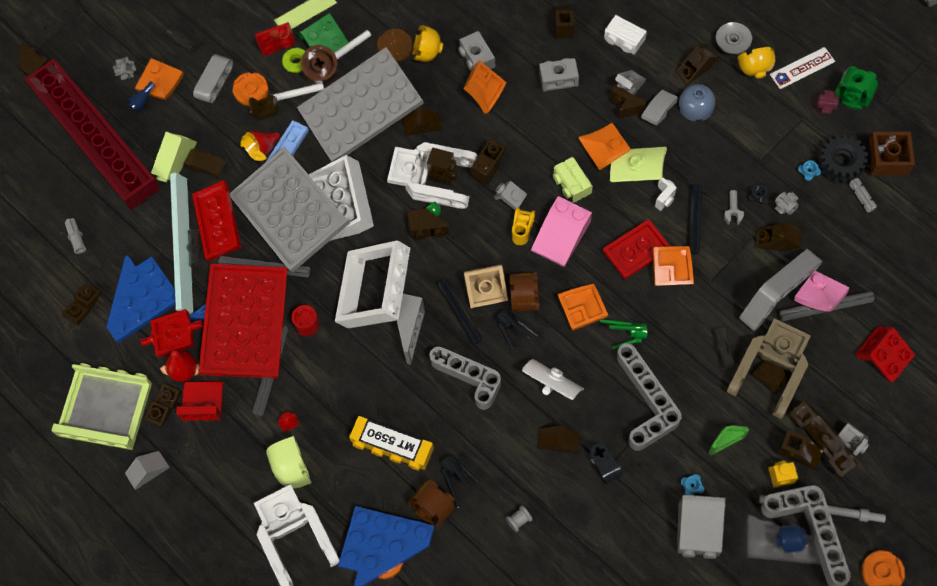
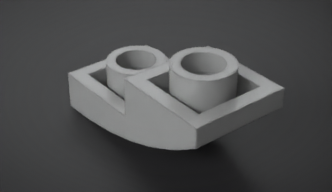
M661 90L647 106L641 118L658 125L666 117L667 111L677 103L678 97Z

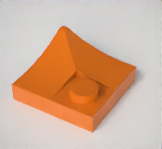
M151 58L135 89L139 92L151 81L156 86L149 96L166 100L173 93L184 73Z
M479 60L475 63L464 89L477 101L486 114L499 98L507 82Z
M613 123L598 131L579 137L580 142L599 170L631 150Z
M689 246L652 248L654 286L694 284Z
M594 284L581 286L558 294L572 331L608 317V313Z

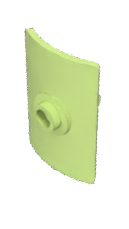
M667 147L631 149L611 163L610 181L662 179L663 162Z

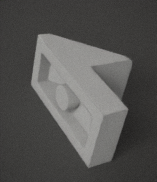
M633 70L619 73L615 80L619 82L618 87L634 95L646 79Z

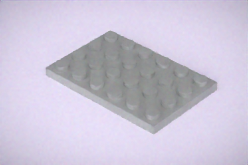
M385 47L297 108L329 159L333 162L350 154L424 104V102L387 47Z
M285 147L230 193L231 199L292 273L350 224Z

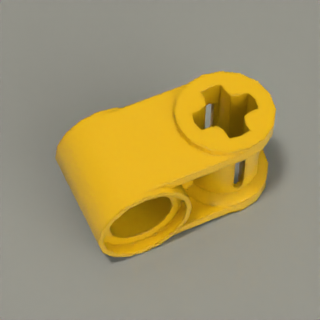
M518 207L516 208L512 226V240L516 245H524L528 242L531 227L534 223L535 211L528 212L520 210ZM518 232L524 233L523 235H517Z

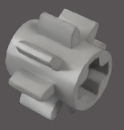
M128 57L115 60L117 63L113 66L115 76H120L121 80L134 77L132 73L137 70L135 69L134 61H129Z
M783 192L775 200L776 205H778L775 209L781 215L783 213L790 215L798 208L797 200L799 198L793 192L788 194Z

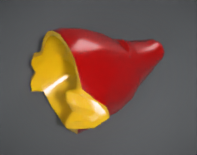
M250 131L242 136L241 147H245L249 156L255 161H263L267 159L266 155L272 150L280 135L277 132Z

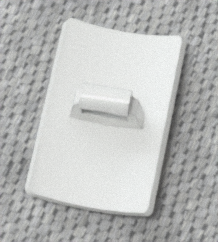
M534 359L530 360L522 369L524 373L546 385L542 390L545 395L555 390L573 400L580 391L584 390L583 387L564 377L561 370L557 368L550 369Z

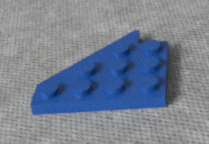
M128 255L124 259L106 326L118 344L149 324L150 320L158 318L176 306L175 289L152 257L136 267Z
M355 506L338 566L358 572L354 586H365L429 548L435 527L434 525Z

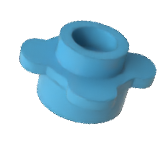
M808 160L798 168V171L805 176L804 178L807 181L812 180V177L819 176L821 173L818 165L812 160Z
M694 474L688 478H682L681 484L685 488V495L692 496L693 494L704 492V486H702L699 475Z

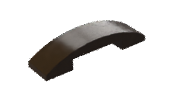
M806 400L790 412L800 427L808 431L829 457V463L841 477L858 465L841 437Z

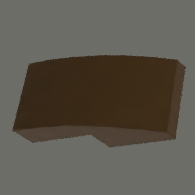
M191 149L183 165L199 173L202 170L218 178L226 160L203 151Z
M85 283L73 295L74 301L62 312V316L78 326L97 302L101 291Z
M162 383L155 401H151L144 419L163 426L172 413L182 391Z

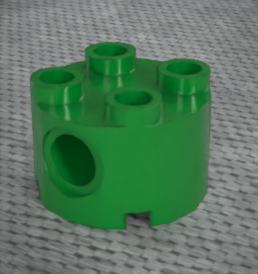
M854 66L848 67L834 92L837 99L840 97L842 99L841 103L850 108L862 109L863 106L867 108L878 88L877 75L872 71L866 72Z

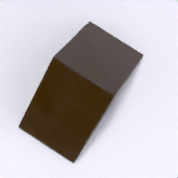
M418 107L403 118L406 136L441 130L439 114L432 110Z
M563 426L540 428L538 449L577 454L580 434Z

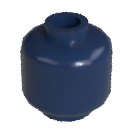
M798 524L781 526L779 534H775L777 547H782L785 553L803 551L805 545H808L805 528L801 529V526Z

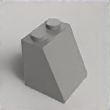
M682 496L678 504L677 553H682L683 557L703 555V558L715 559L716 556L722 553L725 498Z

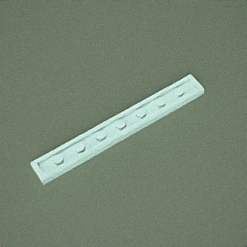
M174 172L170 174L176 310L186 309L189 311V315L193 313L187 178Z

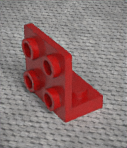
M289 22L255 34L262 56L270 55L278 50L295 45Z
M877 326L855 355L859 360L872 361L889 382H894L915 356V353L893 327Z
M185 382L182 407H177L176 415L182 421L221 420L223 383Z

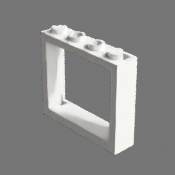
M397 240L348 251L336 312V323L346 328H354L399 320L410 247ZM391 256L382 308L356 313L365 261Z

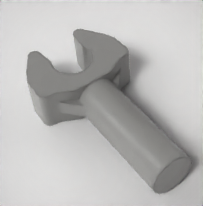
M735 190L730 191V209L724 213V220L728 225L730 224L731 216L737 217V225L741 223L744 217V212L737 209V191Z

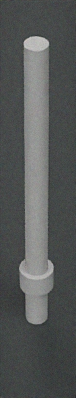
M760 495L759 503H763L767 496ZM787 499L789 504L797 505L795 500ZM827 505L830 514L858 518L859 521L864 522L871 520L884 523L886 519L885 514L869 512L868 509L860 508L859 510Z

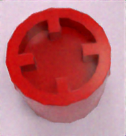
M298 306L293 311L292 322L297 330V334L311 336L318 331L320 322L316 311L311 306Z

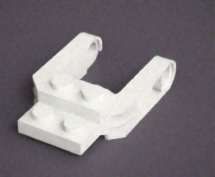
M426 142L417 146L415 150L395 147L387 179L388 183L406 186L407 192L414 200L429 203L436 201L439 205L460 209L468 207L469 196L454 193L452 190L426 185L428 177L427 161L433 147L453 152L457 166L471 168L478 157L476 153Z
M291 484L254 503L262 520L257 537L280 586L294 585L273 540L305 526L307 522H309L321 549L324 551L330 567L339 564L340 560L316 510L311 505L299 502Z

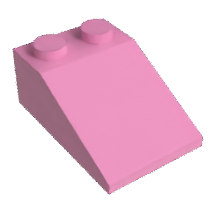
M558 196L540 229L531 251L565 267L591 223L592 212Z

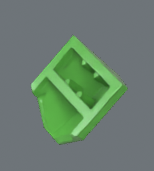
M734 425L723 427L711 446L710 456L744 439L749 432L748 427Z

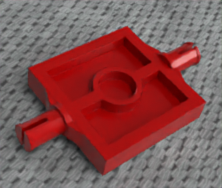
M186 309L150 320L151 336L141 338L140 343L143 347L153 344L156 356L159 358L171 354L172 350L179 351L194 347L193 330L203 328V321L198 320L191 323L189 311Z

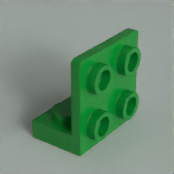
M330 13L297 34L300 40L305 39L309 47L322 45L331 49L334 53L349 43Z

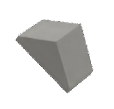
M157 451L136 457L125 474L134 489L137 490L170 467L161 452Z

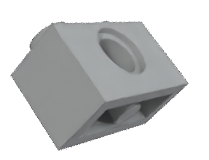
M479 31L459 39V53L462 57L466 58L470 71L473 70L475 63L479 60L490 69L495 68V57Z
M565 58L554 62L546 61L539 64L543 91L578 86L579 74L575 58Z

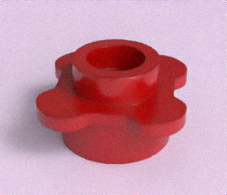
M286 412L279 417L278 424L282 426V431L291 430L299 425L300 422L296 420V414Z

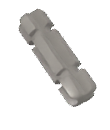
M859 178L853 179L849 185L852 190H855L854 193L861 204L865 205L864 208L868 213L874 211L877 205L873 200L871 201L872 198L864 186H861L862 182Z

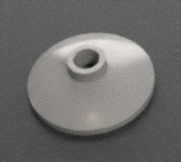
M736 22L726 23L718 29L716 42L724 52L740 54L750 47L752 34L743 24Z

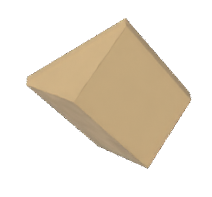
M502 264L464 272L470 308L508 301Z

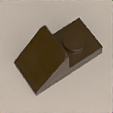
M616 85L611 90L610 100L616 105H622L619 111V118L642 114L645 111L647 101Z

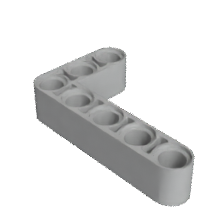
M806 249L763 284L739 319L750 329L756 331L776 304L808 278L823 261L809 249Z
M625 343L618 349L617 361L656 415L631 431L629 446L635 451H640L675 430L680 423L681 412L635 347ZM628 352L631 354V357L625 358L622 356V353ZM640 368L642 373L637 374L632 369ZM649 383L654 388L648 390L644 387V384ZM661 399L665 405L659 406L655 403V400ZM672 415L677 421L670 422L666 417ZM657 426L660 431L654 433L650 430V427ZM640 436L643 438V442L636 443L633 437Z
M807 486L768 495L761 506L763 515L768 518H775L804 512L828 585L845 586L850 580V572L822 490L817 486ZM807 495H814L817 501H811ZM787 499H794L797 505L789 504ZM767 503L775 504L777 509H770ZM814 514L821 515L823 521L815 519ZM820 534L828 535L830 541L823 540ZM827 554H833L836 557V561L829 560ZM834 574L842 576L843 582L836 581Z

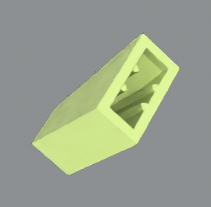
M166 132L151 173L157 175L156 179L163 182L170 180L171 173L176 172L179 174L190 150L194 149L197 141L182 135Z

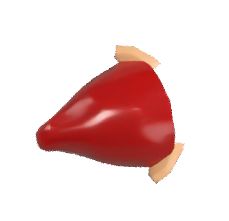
M172 350L165 365L160 369L162 373L168 375L172 380L183 382L199 373V364L196 363L191 353L183 350Z

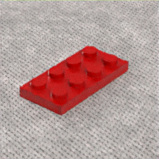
M222 180L193 193L192 196L205 259L211 261L240 249L241 243L228 183Z

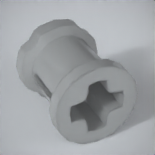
M520 506V510L513 515L505 517L515 532H518L519 528L526 522L532 521L531 515L524 506Z

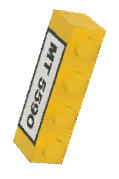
M358 416L349 437L354 447L364 450V448L370 449L371 453L380 457L386 455L390 457L391 461L396 463L405 462L408 464V467L414 470L426 469L434 449L433 443L360 416Z

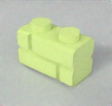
M574 157L554 167L553 178L557 184H561L563 187L562 192L567 199L570 198L575 203L592 193L593 186Z

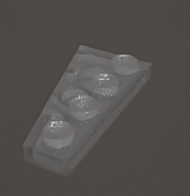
M751 515L748 516V558L821 564L811 535L806 534L808 545H805L803 551L785 553L782 547H777L775 534H779L780 526L769 521L765 522L756 519V517ZM827 554L828 559L833 561V554Z

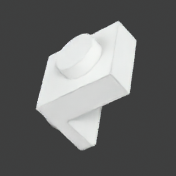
M663 177L658 183V188L663 192L657 198L655 205L660 211L665 206L669 207L671 205L677 188L673 182Z

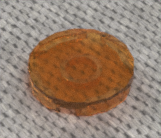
M401 29L385 31L378 38L377 42L378 52L387 47L396 62L406 59L412 52L411 37Z

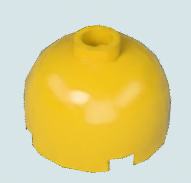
M421 25L418 29L421 33L416 35L413 54H416V56L413 57V60L429 62L436 57L437 53H441L443 43H440V36L436 30Z
M771 47L754 49L748 55L745 52L737 57L741 70L748 76H755L756 79L766 77V73L771 71L775 65L774 48Z

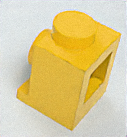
M780 461L775 463V466L768 468L773 487L794 484L798 479L794 462Z

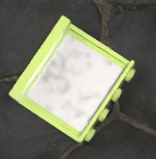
M80 363V365L73 364L72 368L75 370L66 403L59 424H53L51 431L59 437L133 450L152 383L146 375L140 373L130 375L123 370L113 372L105 367H98L96 369L84 363Z

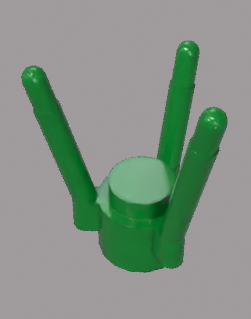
M600 320L601 323L613 324L609 326L610 329L629 330L630 337H634L632 340L612 346V349H617L625 343H642V339L647 338L646 323Z

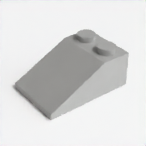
M403 294L397 324L406 362L411 365L425 309L421 297Z

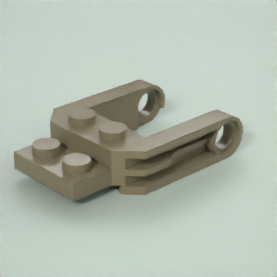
M774 318L765 336L752 339L726 393L736 397L755 356H759L762 360H766L785 371L792 372L772 414L782 419L807 369L808 362L803 355V351L811 335Z

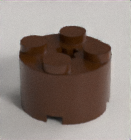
M314 45L308 48L301 60L302 72L305 78L312 84H326L332 81L337 73L335 53L322 45ZM317 62H320V64H323V65H322V68H319V67L317 66Z
M537 273L510 274L512 312L539 310Z
M429 480L419 487L409 499L408 505L410 508L412 506L416 508L414 513L425 523L430 525L435 523L437 524L436 528H440L454 511L455 506L453 502L455 499L451 494L443 493L438 489L439 487L434 481Z

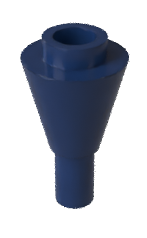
M150 81L144 89L127 99L130 102L128 105L136 112L138 109L142 111L150 92L156 85Z

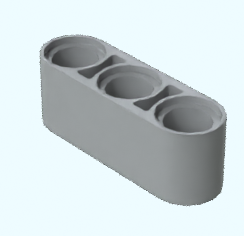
M214 54L195 86L194 97L208 103H213L232 70L233 60Z

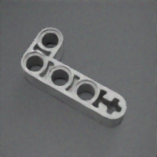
M435 347L430 351L431 365L435 369L477 387L475 402L478 408L485 410L492 406L501 387L499 372L442 347ZM454 363L461 364V367L458 369H454L451 366ZM471 371H478L479 374L477 376L469 375ZM490 378H495L497 382L495 384H489L487 383V380ZM487 395L489 399L483 402L479 400V397Z

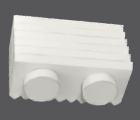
M615 15L605 29L604 39L609 44L620 46L624 52L634 55L645 41L647 31Z

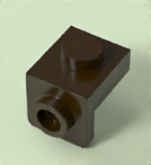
M271 95L259 101L253 97L249 98L250 114L259 120L278 114L277 97Z
M766 360L752 373L755 379L768 385L774 394L783 389L788 381L783 369Z

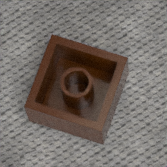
M872 132L867 142L871 176L909 175L915 166L911 132Z

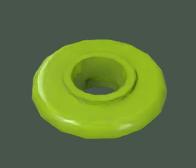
M301 48L288 50L282 58L284 68L293 73L301 72V60L305 50ZM294 59H301L299 63H292Z

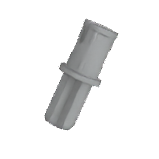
M74 218L66 219L65 225L69 234L68 239L71 240L74 253L81 254L86 251L82 239L83 234L79 231Z

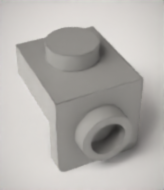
M508 181L498 185L494 198L496 200L502 199L516 210L527 194L512 181Z
M848 422L838 434L855 456L859 452L863 454L869 446L867 443L868 436Z

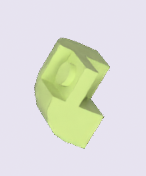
M294 436L274 443L266 450L272 472L283 486L286 487L291 484L293 488H299L312 483Z

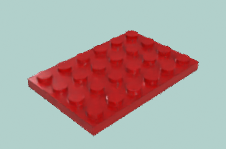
M210 264L199 375L279 379L287 267Z

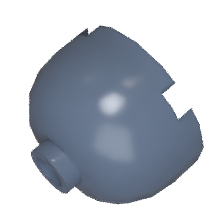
M703 84L688 86L679 98L680 113L691 121L706 120L715 109L716 100L714 93Z

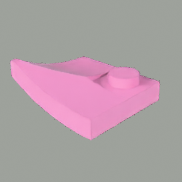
M814 270L795 295L794 301L817 310L831 312L846 296L849 287Z

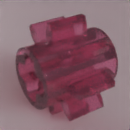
M825 90L824 94H819L817 108H821L822 113L831 114V110L837 109L839 97L834 96V91Z

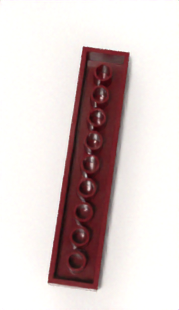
M52 59L24 78L31 90L130 210L160 189L155 178L55 59Z

